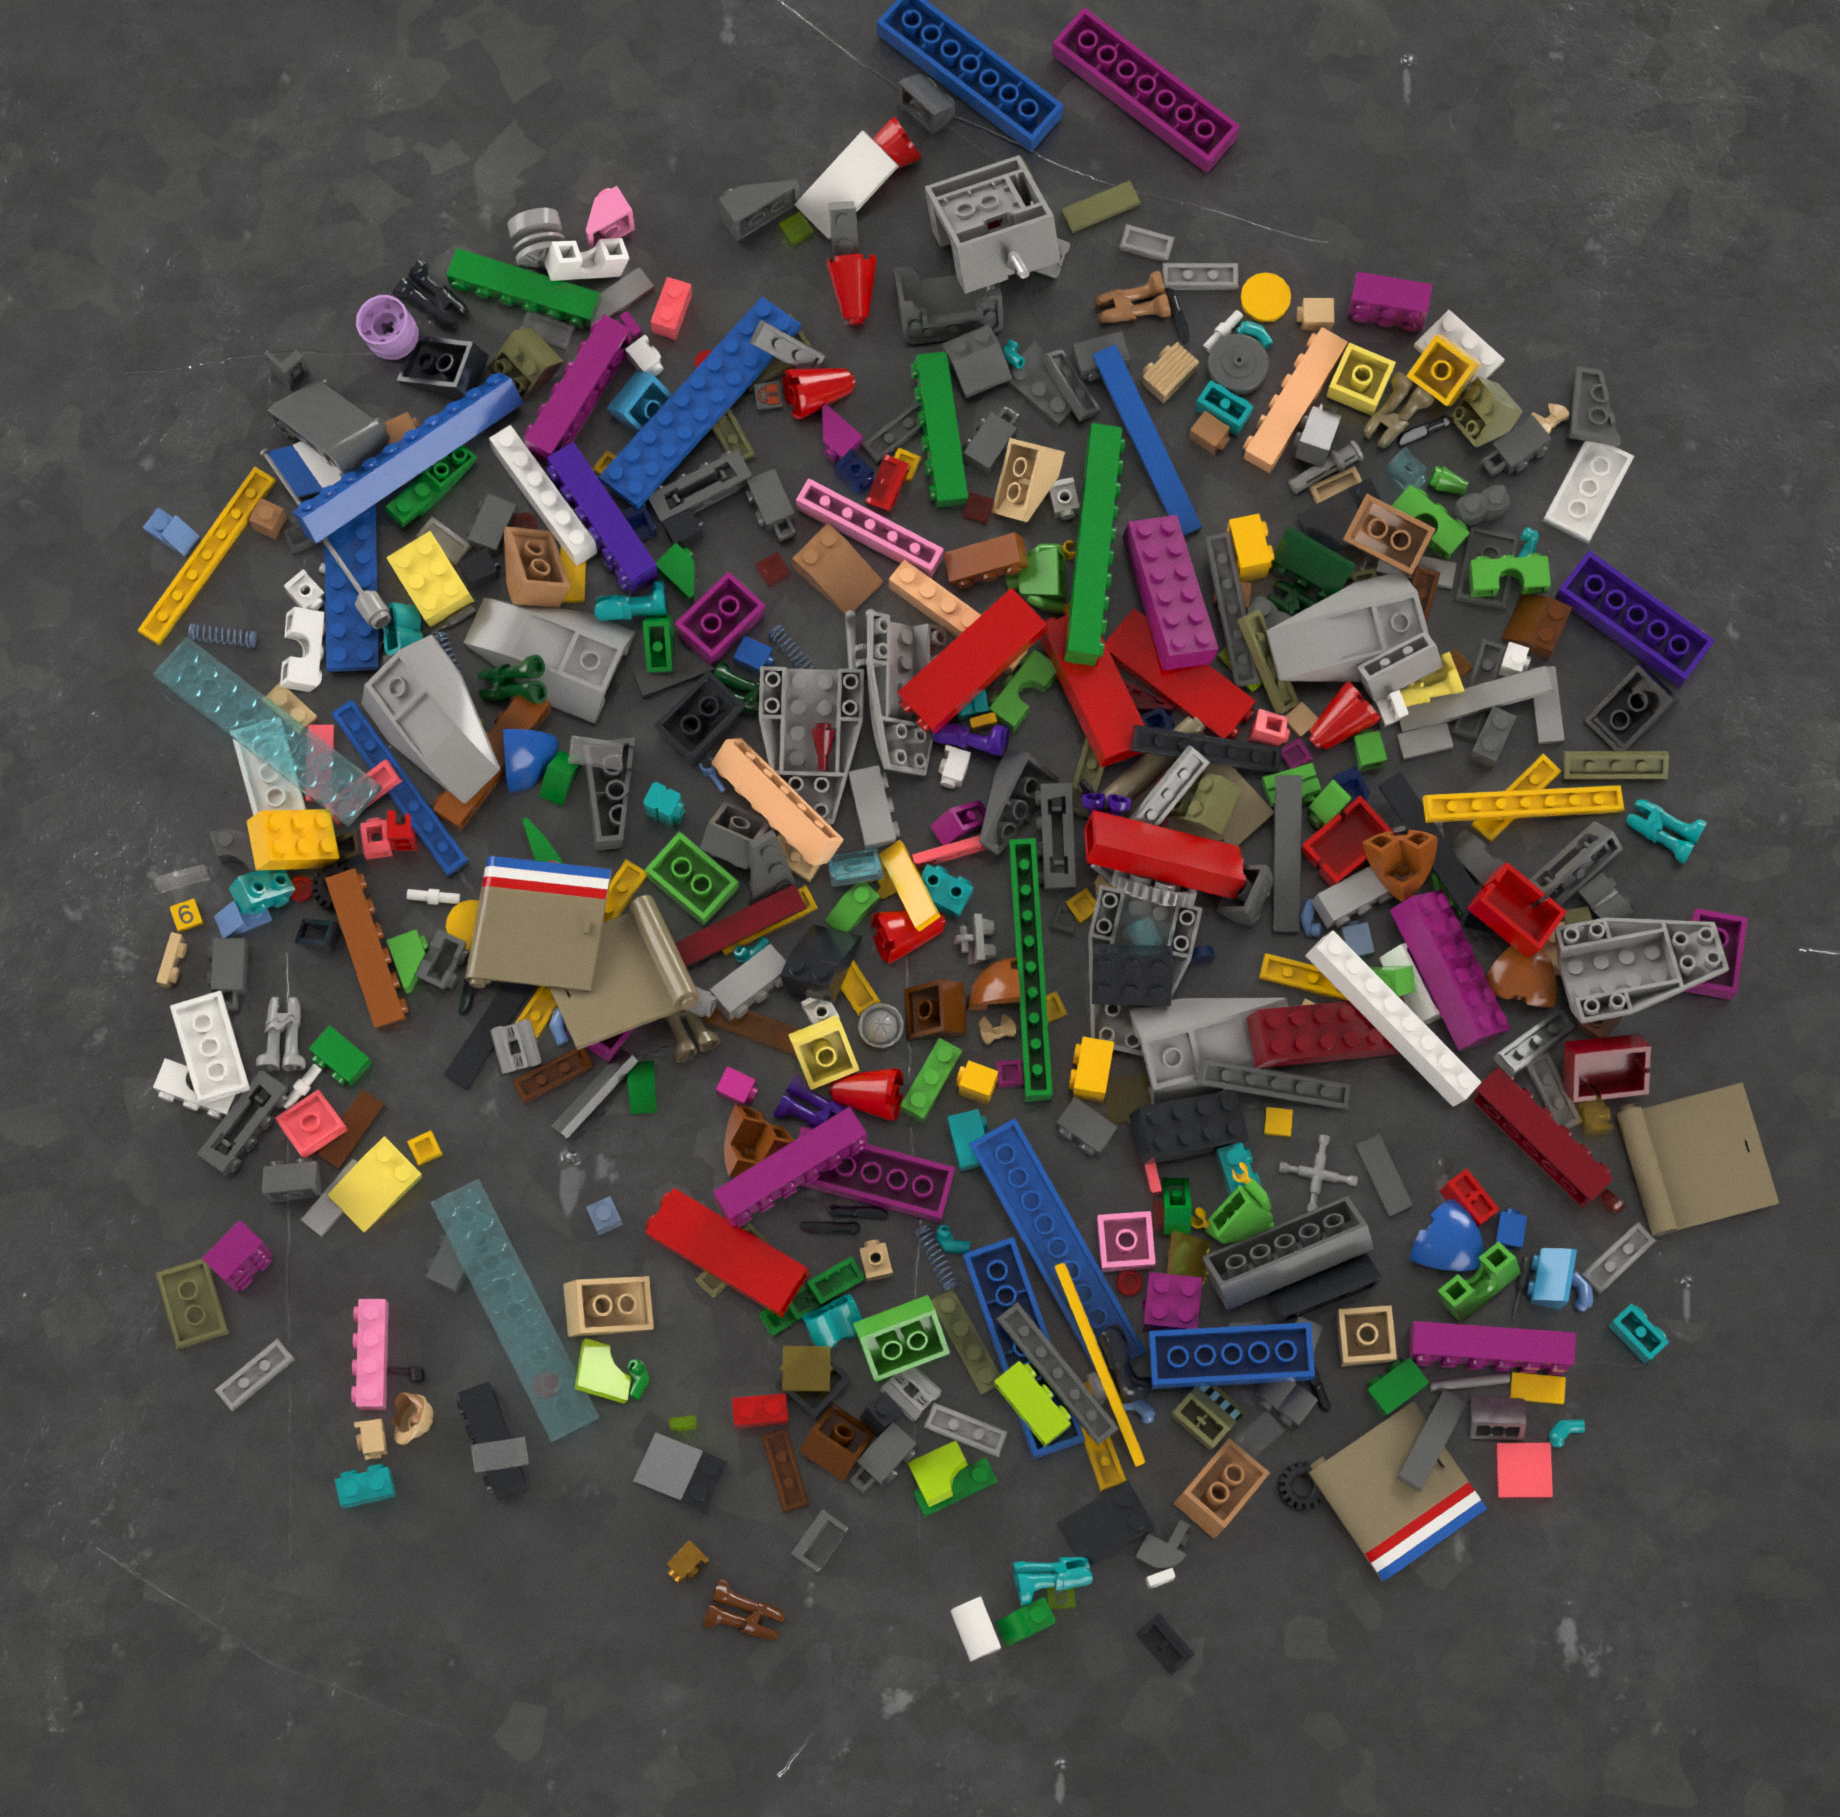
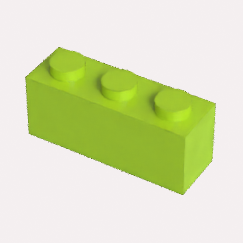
M1018 1361L994 1381V1386L1043 1446L1046 1447L1070 1427L1071 1423L1068 1420L1071 1416L1062 1405L1057 1407L1051 1400L1054 1395L1045 1384L1040 1386L1034 1379L1037 1375L1029 1364L1026 1363L1023 1366Z

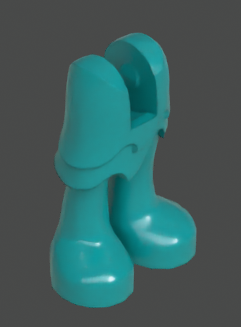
M655 581L652 586V592L642 597H628L616 594L598 597L595 600L594 609L596 618L600 621L617 619L631 620V616H667L668 608L664 581Z
M1638 799L1634 804V808L1639 813L1647 816L1648 819L1645 820L1635 814H1628L1626 818L1627 824L1656 844V841L1667 847L1675 854L1676 860L1684 865L1707 822L1698 819L1688 824L1669 815L1662 807L1647 800ZM1663 826L1672 830L1673 832L1680 835L1687 841L1677 839L1672 835L1664 832L1662 830Z
M1059 1557V1562L1054 1563L1013 1562L1014 1582L1016 1589L1018 1588L1021 1606L1032 1603L1036 1590L1053 1587L1056 1588V1591H1066L1071 1588L1089 1585L1093 1581L1087 1558Z

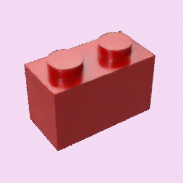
M786 1393L732 1398L735 1429L789 1424Z

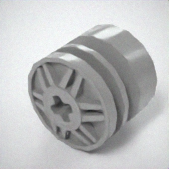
M551 208L526 210L512 217L507 223L511 241L515 244L513 249L516 255L517 266L526 270L546 268L544 259L552 242L565 241L564 235L560 234L562 226L558 211Z

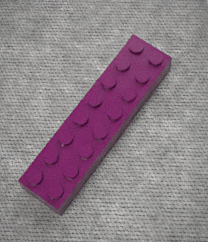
M1085 7L1053 41V57L1205 173L1210 171L1238 138L1239 124Z

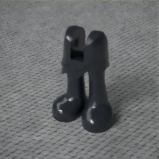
M422 258L417 260L411 267L408 274L409 279L406 277L402 278L392 292V295L399 300H410L432 315V319L448 329H455L458 326L457 320L445 311L448 306L462 317H465L469 312L464 302L451 289L449 290L446 285H444V288L441 287L429 276V264ZM413 283L436 297L437 304L420 292Z
M1118 1324L1107 1326L1099 1338L1108 1359V1368L1114 1369L1122 1404H1127L1142 1399L1152 1389L1151 1378L1137 1377L1133 1371L1130 1362V1348L1122 1327Z

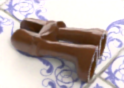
M719 1578L711 1601L751 1613V1615L744 1617L710 1603L702 1626L713 1628L717 1624H726L741 1629L739 1633L767 1640H777L779 1632L772 1630L770 1627L761 1626L764 1616L771 1620L784 1622L785 1614L768 1603L753 1601L733 1592L730 1589L729 1582Z

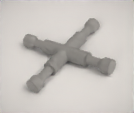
M1319 1135L1318 1142L1320 1147L1318 1154H1316L1314 1168L1301 1165L1299 1167L1290 1166L1285 1162H1280L1278 1172L1297 1173L1298 1176L1312 1178L1310 1187L1311 1198L1306 1212L1318 1208L1316 1203L1317 1197L1320 1195L1322 1180L1337 1183V1181L1345 1182L1355 1187L1357 1185L1358 1176L1338 1175V1172L1324 1170L1327 1157L1325 1151L1330 1136Z

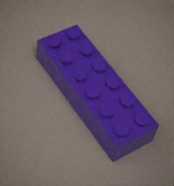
M572 442L548 456V467L546 470L549 474V479L560 490L565 501L571 509H574L581 523L595 540L597 550L600 549L604 555L602 560L609 571H615L618 576L616 581L623 592L628 591L633 597L654 584L655 581H658L657 564L575 443Z
M1590 550L1562 584L1555 596L1556 600L1573 607V612L1679 688L1691 675L1715 641Z

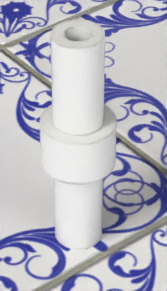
M1236 310L1224 323L1221 322L1214 329L1215 333L1206 341L1203 348L1210 353L1215 343L1232 333L1231 330L1244 317L1243 314Z
M430 888L428 891L408 889L407 900L427 901V904L438 905L439 903L459 904L460 894L440 892V889Z
M314 1063L303 1078H299L292 1086L294 1089L289 1094V1099L285 1100L282 1104L284 1108L289 1109L297 1103L302 1095L305 1096L309 1092L311 1083L322 1070L318 1065Z

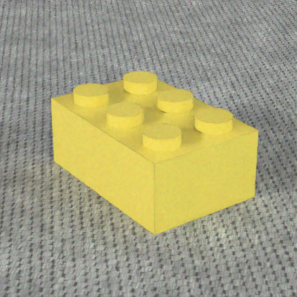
M431 531L386 557L430 628L474 602Z

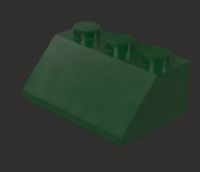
M1290 526L1286 529L1274 552V560L1271 561L1273 573L1282 578L1288 577L1294 581L1298 588L1312 591L1321 601L1346 588L1356 565Z

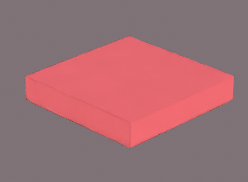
M319 1089L274 1118L302 1158H307L347 1131L345 1124Z
M1551 1443L1496 1444L1498 1498L1553 1497Z

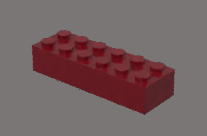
M1398 996L1405 1003L1404 996ZM1350 1001L1257 1009L1247 1017L1255 1068L1401 1054Z
M1497 1067L1475 1089L1469 1099L1584 1210L1614 1179L1611 1176V1170L1602 1162L1598 1164L1591 1157L1592 1152L1584 1144L1581 1143L1579 1145L1572 1138L1573 1134L1564 1125L1559 1126L1553 1120V1114L1546 1107L1537 1105L1533 1101L1535 1098L1532 1093L1524 1087L1521 1089L1514 1082V1076L1510 1078L1503 1070Z

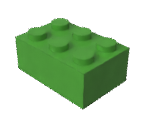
M680 831L645 869L646 877L704 927L739 890L738 881Z
M928 1295L853 1323L868 1368L875 1382L950 1354L935 1308Z

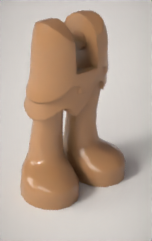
M1160 271L1151 273L1148 283L1143 286L1127 290H1111L1098 295L1094 299L1096 308L1116 306L1098 314L1101 323L1136 320V316L1142 315L1171 316L1169 302L1166 294H1164V285ZM1146 298H1155L1151 301L1136 305H1132L1131 302Z

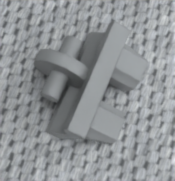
M973 914L972 918L965 920L966 926L959 927L960 935L953 937V943L961 945V953H968V966H976L982 961L992 960L996 957V946L994 944H984V936L994 934V921L982 919V914Z

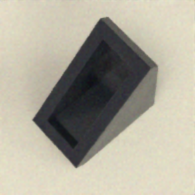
M354 829L336 837L339 859L334 863H337L339 866L341 864L352 866L367 863L360 829Z
M303 918L295 943L333 956L342 931L335 921Z

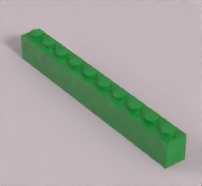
M1092 423L1088 433L1064 662L1095 666L1098 657L1102 658L1104 652V642H1100L1101 634H1105L1107 619H1103V611L1108 609L1109 596L1105 595V590L1110 587L1112 574L1107 573L1108 565H1112L1114 550H1110V542L1114 543L1116 528L1112 527V522L1117 519L1118 505H1115L1114 502L1115 497H1119L1121 483L1117 482V475H1121L1123 460H1119V453H1123L1125 438L1121 437L1122 427Z
M1036 838L1010 839L1009 860L1015 953L1020 988L1019 1016L1025 1102L1051 1101L1052 1080Z

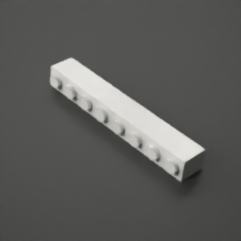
M1334 931L1324 936L1305 955L1453 1107L1466 1100L1480 1085L1481 1081Z

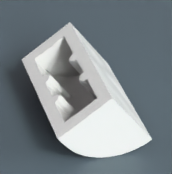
M981 1597L950 1610L970 1662L1001 1649Z

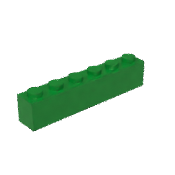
M456 248L446 274L451 287L458 291H465L466 289L484 299L489 297L498 299L500 303L506 306L514 304L522 307L523 310L535 314L539 312L546 314L549 319L554 321H560V319L568 321L577 328H591L601 301L600 292L562 280L551 281L549 276Z
M947 351L917 354L914 363H911L912 379L916 378L917 387L914 388L915 402L920 403L921 412H918L919 427L924 429L921 445L923 452L927 451L928 460L925 461L926 476L931 477L932 485L928 486L929 499L934 500L935 508L965 505L968 493Z

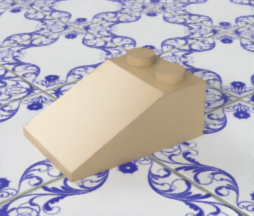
M1010 438L991 513L1028 522L1059 477L1065 452Z
M649 1276L581 1279L563 1284L568 1337L596 1336L654 1329Z

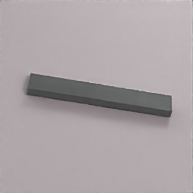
M1230 531L1204 536L1233 682L1237 687L1260 683L1259 672L1237 621L1247 615Z
M1275 775L1272 932H1299L1302 776Z
M1200 1058L1196 1084L1344 1110L1348 1109L1351 1083L1255 1068L1206 1058Z
M1018 1302L996 1319L1097 1446L1119 1430V1427Z

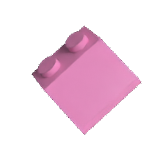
M617 186L612 189L606 188L602 190L594 199L586 228L589 250L596 246L599 239L620 238L635 230L632 209Z

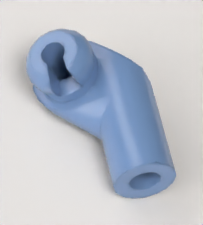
M1306 899L1300 915L1304 932L1310 938L1313 936L1320 937L1323 927L1320 923L1314 922L1316 910L1311 903L1313 899Z
M558 1007L553 1012L549 1027L557 1046L567 1043L569 1039L564 1030L565 1022Z
M1575 1271L1571 1285L1578 1291V1299L1574 1302V1305L1579 1311L1583 1312L1593 1305V1288Z
M1144 1398L1123 1404L1125 1410H1135L1140 1415L1141 1422L1150 1424L1154 1421L1156 1411Z

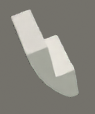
M1400 690L1392 692L1385 698L1372 704L1373 709L1381 717V720L1378 721L1381 729L1409 714Z

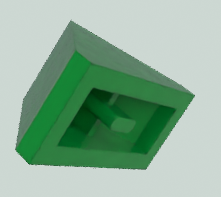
M559 750L547 766L539 798L563 807L583 764V760Z
M654 1060L638 1061L628 1072L631 1115L657 1113Z

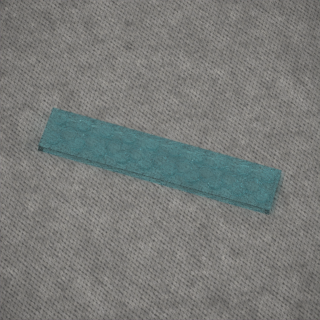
M186 637L153 673L155 679L347 827L352 824L382 790L379 783L189 637Z
M477 1179L431 1202L430 1204L550 1442L600 1418L588 1393L574 1389L577 1372L480 1180Z

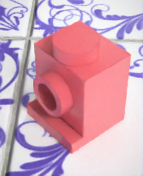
M1258 709L1251 722L1248 742L1280 747L1282 743L1287 742L1290 734V728H1287L1288 717Z
M375 817L367 819L366 823H360L364 854L367 860L393 856L392 849L387 840V820ZM379 835L382 837L381 841H372L374 836Z

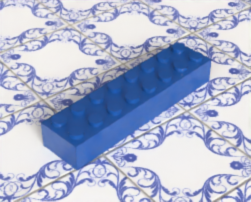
M896 0L877 21V35L1030 153L1063 117L1064 105L927 0Z
M1014 1237L963 1254V1261L1002 1373H1005L1018 1361L1023 1366L1026 1363L1029 1364L1037 1375L1034 1378L1040 1386L1045 1384L1054 1395L1051 1399L1057 1407L1062 1405L1071 1416L1068 1420L1071 1423L1070 1427L1044 1447L1017 1414L1033 1460L1084 1443L1085 1437L1080 1423L996 1320L1018 1302L1051 1343Z

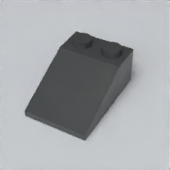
M797 180L741 185L735 189L730 188L723 192L719 198L720 218L735 240L739 241L793 208L794 204L800 199L799 183Z

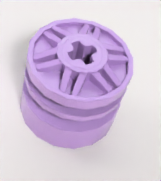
M378 295L370 298L361 306L356 317V327L359 335L373 353L382 359L398 360L403 358L414 349L418 341L419 329L417 323L398 298L390 295Z

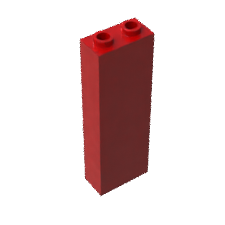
M1010 588L897 692L900 699L898 704L907 714L911 711L918 718L915 721L923 731L927 732L930 730L935 735L1048 631L1047 624Z
M1135 608L1131 610L1105 642L1116 666L1154 695L1166 699L1170 704H1174V710L1184 718L1188 716L1191 719L1197 717L1205 726L1203 732L1208 736L1234 740L1240 732L1238 727L1243 721L1248 723L1256 712L1254 710L1256 700L1208 664L1163 671L1147 617Z
M1069 613L1058 619L1052 617L1045 620L1048 631L1039 639L1048 658L1053 663L1056 675L1100 767L1103 768L1142 754L1130 751L1133 725H1145L1105 642L1102 658L1098 657L1095 666L1064 662Z
M1096 810L1092 811L1084 828L1087 863L1235 899L1239 890H1243L1245 886L1246 875L1243 874L1244 858H1241L1240 846Z
M673 1188L670 1193L667 1192L660 1201L661 1208L656 1215L653 1214L648 1219L645 1225L646 1235L669 1251L782 1318L810 1275L808 1268L737 1225L731 1227L727 1219L679 1190Z

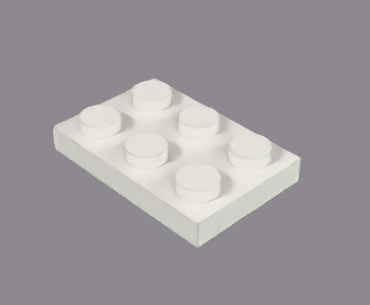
M1450 310L1414 344V348L1422 354L1434 336L1442 334L1481 362L1482 366L1463 392L1465 394L1476 377L1488 379L1505 360Z

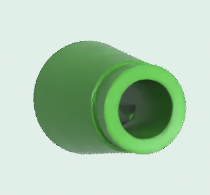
M1435 466L1428 485L1433 486L1434 490L1463 496L1467 489L1468 481L1445 466Z

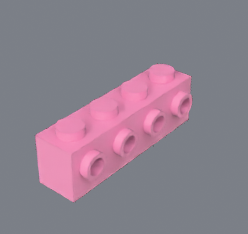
M359 1299L358 1306H354L353 1313L354 1322H358V1333H353V1349H357V1360L352 1361V1375L357 1376L356 1386H352L351 1400L352 1403H356V1407L359 1410H386L389 1303L386 1299Z

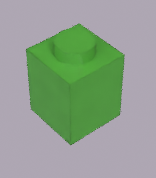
M1367 729L1354 736L1352 746L1359 772L1384 767L1387 757L1380 731L1372 732L1371 729Z

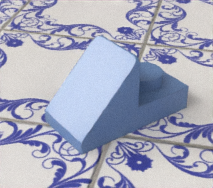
M160 508L156 509L143 527L144 531L185 558L201 538L178 516L172 517Z
M235 901L229 903L214 916L223 938H232L272 921L268 908L256 915L253 912L242 915Z

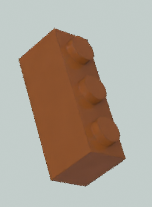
M1015 532L944 553L949 582L960 589L970 588L979 581H994L1000 575H1016L1021 572V569L1029 567L1024 538Z

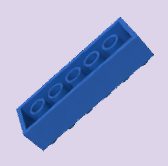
M1311 1322L1149 1331L1148 1334L1152 1389L1313 1380L1315 1377Z

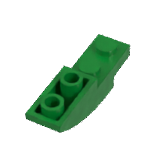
M464 444L424 470L418 480L386 505L385 511L404 528L418 515L422 517L446 495L475 463L477 456Z

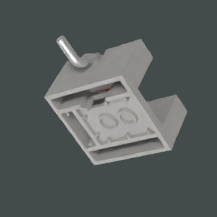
M1020 155L925 186L932 232L940 247L952 246L957 279L965 294L1007 280L1008 275L1015 273L1024 279L1029 276L1031 271L1061 262L1054 215Z

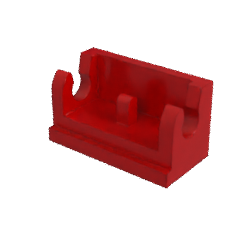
M884 455L865 503L891 513L910 470V464L892 456Z
M387 810V840L392 851H418L419 846L416 841V832L411 827L410 815L406 813V821L400 825V822H396L395 810Z
M1467 1168L1447 1182L1439 1191L1446 1201L1453 1199L1463 1206L1471 1215L1478 1228L1500 1210Z

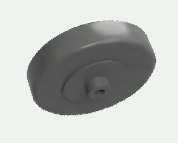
M1243 334L1228 335L1215 343L1209 353L1207 363L1210 379L1216 384L1224 386L1234 395L1248 394L1260 387L1267 376L1269 367L1268 355L1261 343Z

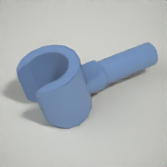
M708 757L710 764L713 759L711 757ZM699 763L702 774L710 776L721 793L726 791L727 789L716 773V768L711 764V767L706 769Z

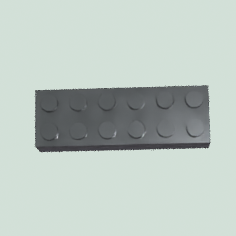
M1346 1196L1205 1255L1202 1259L1210 1283L1226 1309L1230 1310L1303 1278L1312 1276L1322 1270L1336 1266L1341 1262L1362 1255L1374 1249L1367 1223L1350 1198Z

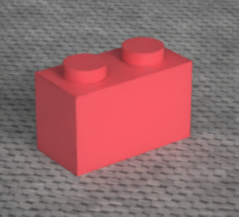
M670 277L666 278L650 322L652 333L673 340L677 339L692 298L691 284Z

